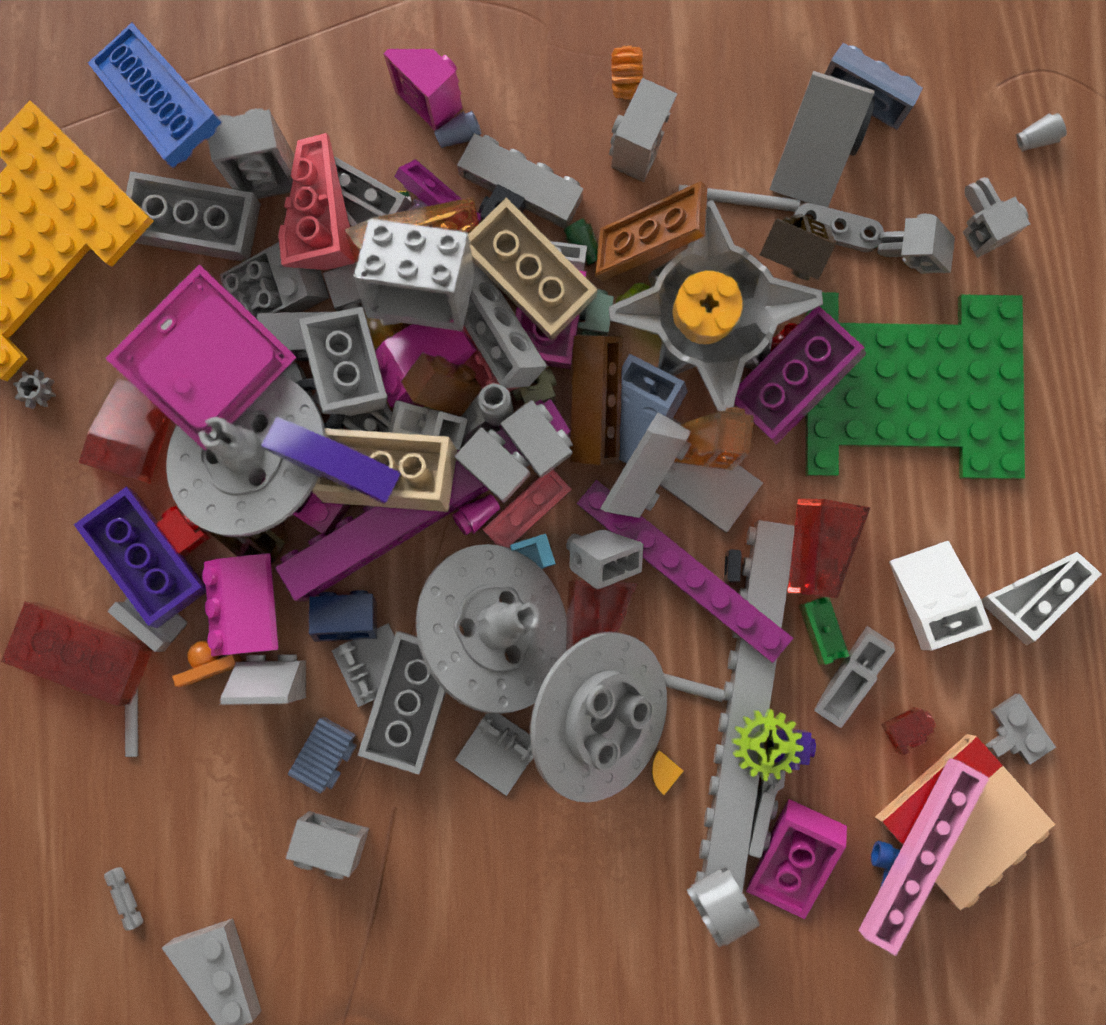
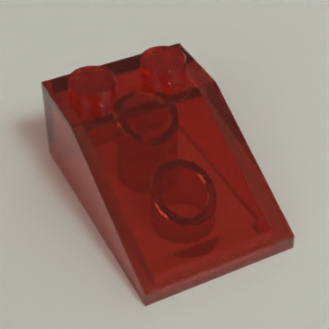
M117 379L87 434L78 463L150 484L170 418L131 382Z

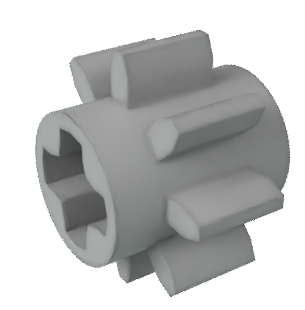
M35 370L33 376L23 371V377L19 382L13 383L18 390L15 399L19 401L26 400L25 406L30 409H34L36 403L48 407L47 401L51 397L56 396L51 388L55 381L50 378H44V373L39 370ZM33 387L38 388L37 392L32 391Z

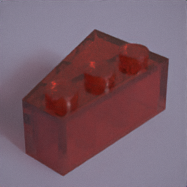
M569 581L566 651L589 636L605 632H619L622 621L625 620L626 610L632 594L635 593L638 583L616 582L597 589L587 581Z

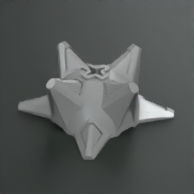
M707 201L705 237L689 243L686 250L654 269L648 275L652 288L609 306L610 321L659 335L662 344L657 368L675 376L696 366L718 412H727L733 409L743 368L746 367L754 370L770 354L772 337L777 325L822 305L823 298L821 290L774 278L769 269L745 249L734 245L714 201ZM702 271H716L733 278L741 292L743 301L740 318L732 331L726 337L713 344H698L690 341L677 328L673 319V306L680 287L689 276ZM703 303L702 306L705 307L706 313H711L713 308H710L708 303Z

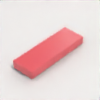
M552 470L541 479L538 478L482 530L496 545L510 548L511 544H514L572 489Z

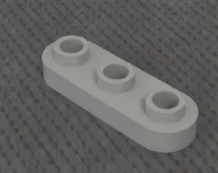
M812 203L801 205L794 214H811L815 220L829 225L836 245L870 252L875 250L882 242V240H879L881 232H884L883 227L874 219ZM841 222L844 225V229L838 230L834 223ZM864 230H871L874 236L872 238L867 237L864 234Z

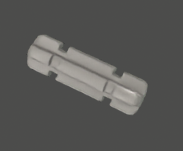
M117 867L104 874L107 885L112 887L110 893L119 915L122 914L124 917L121 919L124 929L128 931L139 927L143 923L140 911L136 912L135 910L137 904L129 884L124 882L126 876L123 869Z

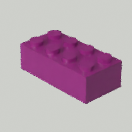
M818 306L739 384L734 404L777 445L866 355L865 348L827 312Z

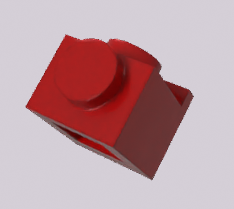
M173 506L161 515L163 519L156 523L177 553L183 556L189 555L211 538L208 533L202 530L198 531L199 526L188 519L178 506Z

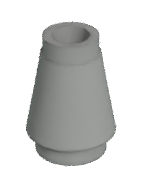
M1047 114L1021 133L1016 134L1018 146L1022 151L1058 143L1067 134L1066 126L1060 114Z

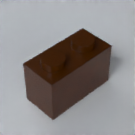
M423 352L401 381L414 403L459 417L464 414L482 390V387L475 378L476 373L465 364L457 365L441 355L434 357Z

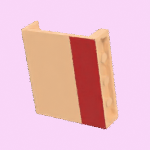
M966 734L875 817L903 846L949 758L960 761L989 777L935 881L949 898L948 901L960 911L963 908L973 906L978 901L979 894L987 886L991 887L997 884L1003 877L1002 873L1010 865L1020 863L1026 857V851L1034 843L1039 844L1044 841L1050 834L1049 830L1055 825L980 739L970 734Z

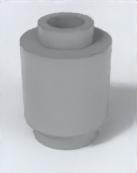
M490 384L480 391L478 404L482 416L487 423L499 426L501 422L513 414L510 393L504 386Z

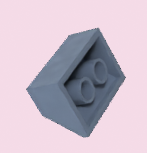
M842 43L825 72V75L874 90L873 98L875 99L872 116L898 130L915 105L923 89L911 77L899 75L892 71L886 63L875 61L864 55L863 51L858 47L848 46L845 43Z

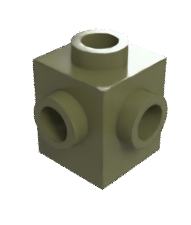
M551 368L544 369L534 380V383H537L536 386L519 387L512 390L516 401L522 399L524 405L531 400L535 403L541 399L544 403L550 399L552 402H555L556 395L552 387L557 385Z

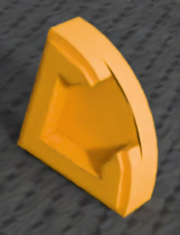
M658 750L653 759L652 776L658 790L665 795L684 770Z

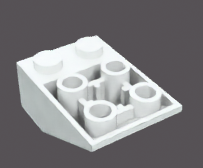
M949 541L889 561L921 650H935L992 630L982 601Z

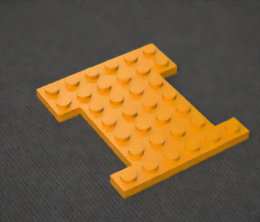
M30 100L0 132V158L7 164L0 173V379L7 382L28 360L9 338L86 253L92 249L106 264L113 267L154 222L138 204Z

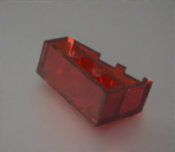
M798 499L788 593L838 598L871 507L828 499Z

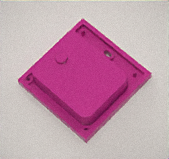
M198 265L105 359L202 449L207 451L208 448L202 444L199 438V432H205L210 435L213 428L205 421L216 417L225 419L233 424L297 357L201 265ZM168 320H172V324L163 330L162 326Z

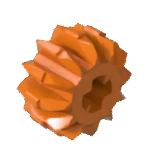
M622 46L615 48L612 52V89L615 98L629 100L633 98L641 79L644 77L643 51L640 47Z

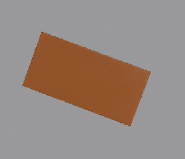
M702 181L697 182L600 228L595 277L603 282L705 237L708 187Z

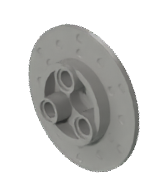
M280 375L233 424L225 419L216 417L206 420L205 422L213 430L210 435L205 432H199V438L202 444L208 448L207 451L202 449L176 425L167 453V479L177 506L188 519L209 532L222 536L242 537L273 528L291 516L302 505L319 477L265 450L261 445L276 417L326 437L324 423L317 405L304 389L292 380Z
M491 544L475 545L459 550L444 559L430 574L422 589L416 616L417 637L424 661L437 683L461 704L481 712L509 713L534 704L549 671L568 650L569 639L564 605L554 584L545 572L531 559L517 551H512L510 548ZM459 624L464 629V636L460 632ZM505 652L508 655L509 661L505 658Z
M618 632L599 633L573 645L558 659L549 671L535 701L530 737L536 767L544 781L558 794L578 802H595L606 799L627 787L649 762L661 737L667 710V689L660 663L650 648L640 640Z

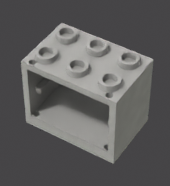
M369 219L354 274V280L367 317L462 331L475 278L468 233Z

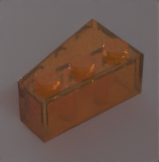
M730 407L726 408V411H718L679 424L691 431L686 440L691 445L683 459L675 458L674 463L732 471L750 454L754 415L745 414L744 409Z

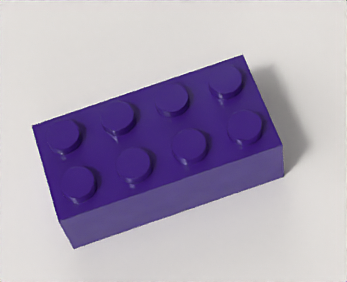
M125 487L76 522L74 526L146 624L150 627L159 628L205 594L206 586L185 557L177 553L156 525L158 521L138 494Z

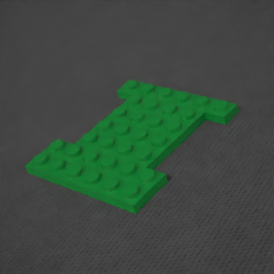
M822 292L823 304L820 307L839 323V293ZM961 294L958 297V325L839 323L865 348L866 355L806 415V476H839V446L959 448V479H1025L1023 295ZM813 309L807 311V312H806V316H807Z

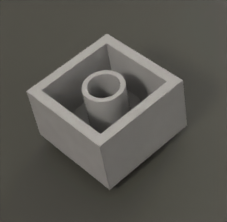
M308 811L296 822L286 859L294 861L293 865L301 869L312 870L313 867L325 870L324 874L332 878L343 879L344 876L349 877L359 865L369 828Z

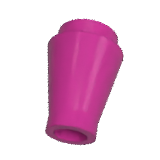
M489 494L482 499L458 507L457 512L452 517L465 536L471 532L475 534L494 513L500 510V506L496 499Z

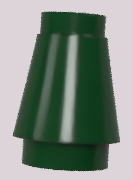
M582 218L563 230L567 236L564 239L568 244L587 246L585 258L587 266L597 261L598 242L591 223L587 224L585 218Z

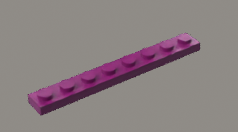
M596 480L577 502V505L608 531L643 543L642 558L773 664L793 640V637L644 517L640 516L638 518L609 513L600 509L610 490Z

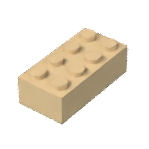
M507 198L468 235L473 262L551 341L597 297L598 289Z
M325 429L327 438L362 453L401 474L385 504L355 489L351 491L324 476L319 477L312 492L322 502L448 512L456 462L455 455L457 454V449L450 437Z

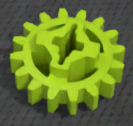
M771 709L766 710L765 716H762L760 711L755 710V719L751 720L746 716L742 718L746 724L744 728L735 726L734 729L740 733L739 738L731 739V742L738 745L739 749L732 752L734 757L743 758L739 763L740 768L744 769L750 766V776L755 777L760 772L761 779L767 781L769 773H772L779 780L781 779V770H785L789 774L792 772L789 766L791 761L794 763L800 762L798 757L794 755L795 751H803L804 747L796 744V740L800 739L802 734L800 732H792L796 725L794 721L791 720L784 723L786 714L780 712L774 718V713ZM760 725V730L754 736H748L753 728ZM776 725L785 732L787 740L780 739L776 734ZM768 736L769 740L774 742V746L768 747L766 753L765 749L760 747V743L766 742ZM747 749L754 750L757 753L759 764L751 760ZM781 753H786L781 761L774 764V759Z

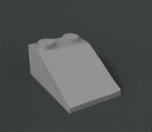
M297 654L278 655V661H266V655H246V661L236 662L221 695L220 704H287L306 698V660H297Z

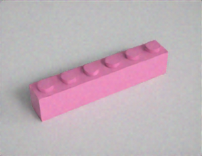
M949 758L859 928V931L867 940L897 955L989 777L960 761Z

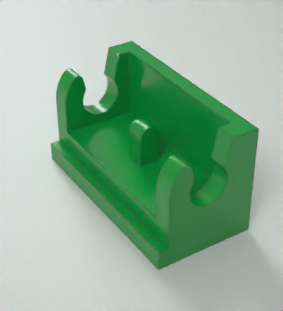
M829 595L798 604L818 664L826 665L834 662L833 660L849 657L850 655Z

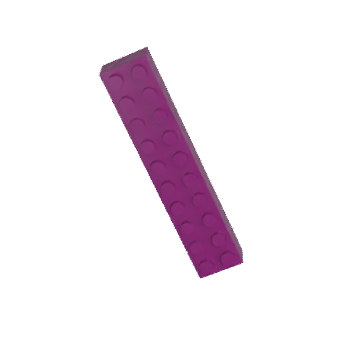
M542 399L535 402L536 406L542 403L551 414L553 419L549 423L556 432L562 429L570 439L571 431L551 399L545 403ZM499 425L501 430L496 433L505 441L502 447L511 455L516 451L523 457L501 425ZM456 460L448 512L365 506L363 508L365 513L355 519L352 516L343 519L335 525L337 530L327 536L325 533L315 536L308 541L310 546L305 550L299 552L296 549L287 553L281 558L282 564L275 568L294 600L307 602L309 597L317 596L489 489Z

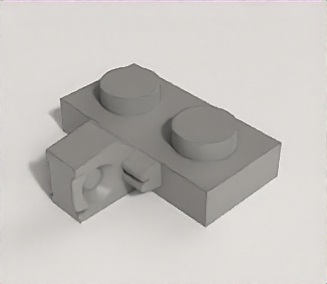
M1014 694L990 710L1000 724V727L996 729L999 736L985 744L993 755L999 757L1009 750L1012 754L1018 752L1024 762L1031 765L1056 748L1020 694Z

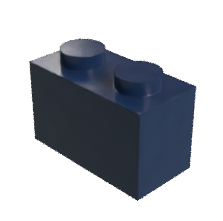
M364 590L351 591L350 595L322 592L317 597H309V635L314 642L377 639V602L373 594H369Z

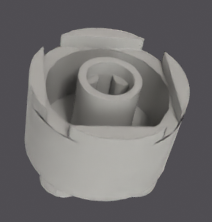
M726 866L701 879L687 889L689 896L718 947L724 944L726 946L760 926L755 914L750 910L746 898Z

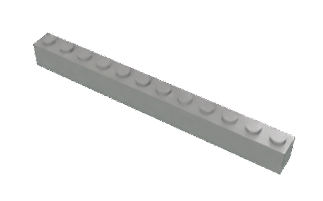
M758 520L754 522V527L749 526L746 545H751L749 558L745 557L742 565V576H746L744 589L740 588L738 594L781 628L796 526ZM732 631V637L737 638L735 651L730 650L728 658V669H732L731 681H726L724 685L723 700L727 701L726 713H721L719 718L718 731L723 732L721 745L716 744L713 761L718 764L716 776H711L709 795H713L712 807H707L705 811L704 827H708L707 840H701L699 858L704 860L702 872L697 871L695 883L726 866L740 890L743 891L760 772L755 777L749 775L750 766L744 769L739 767V763L743 758L733 756L732 752L739 749V746L733 744L731 739L739 738L740 733L734 728L735 726L744 728L746 725L742 719L744 716L753 720L755 719V710L760 711L762 716H765L766 710L770 708L777 659L772 664ZM760 725L753 728L748 736H754L760 730ZM761 742V743H760V747L763 748V749H764V742ZM747 749L751 760L759 764L757 753L754 750Z

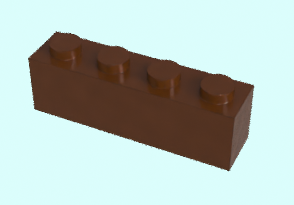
M573 335L572 409L570 414L571 442L573 445L570 446L572 451L570 462L594 465L619 463L622 336Z

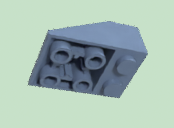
M629 354L622 366L620 460L626 464L657 413L659 412L672 420L688 392L683 380Z

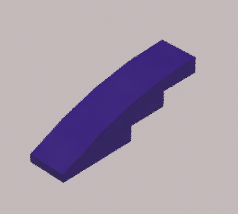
M276 417L261 445L265 450L320 478L324 476L351 491L355 489L382 504L387 502L401 474L345 445Z

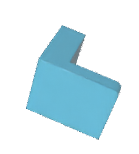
M546 534L510 545L512 551L525 555L541 569L556 565Z

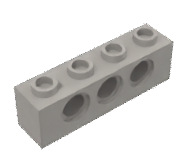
M474 268L475 278L464 326L500 385L505 388L528 387L547 366L499 288L480 268Z

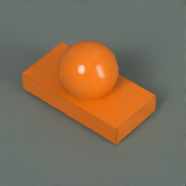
M197 641L190 647L187 653L188 662L193 669L174 675L172 678L175 687H185L232 670L236 662H241L242 659L240 654H232L219 659V656H211V648L208 645V641Z

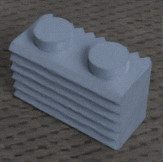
M326 717L320 718L287 775L320 794L326 788L332 790L341 775L337 771L341 761L345 760L348 762L357 747L353 743L356 735Z

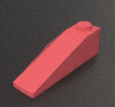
M324 133L298 140L290 175L293 179L290 196L286 197L284 205L287 209L284 225H280L278 234L281 265L291 268L330 270L355 264L352 233L329 135Z

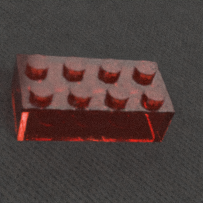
M24 602L1 662L110 704L123 706L131 705L152 649L139 639L46 604Z

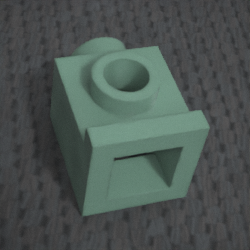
M598 289L597 297L580 313L579 319L585 320V323L578 322L577 335L608 336L610 326L609 306L613 305L614 296L608 295V292Z

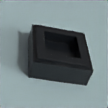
M730 549L725 552V582H740L742 550Z

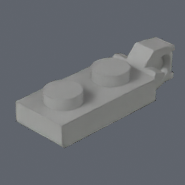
M783 770L780 771L781 779L779 780L772 773H769L767 781L761 779L760 787L757 790L748 851L750 856L761 858L763 850L767 851L769 847L771 833L768 832L770 819L775 818L778 809V801L775 800L776 794L784 788L785 771Z

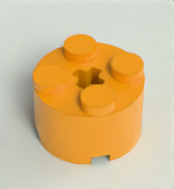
M702 271L689 276L685 280L674 302L673 319L677 328L687 339L698 344H713L726 337L732 331L740 318L743 306L741 292L736 281L716 271ZM703 303H708L710 308H713L711 313H706L705 307L702 306Z

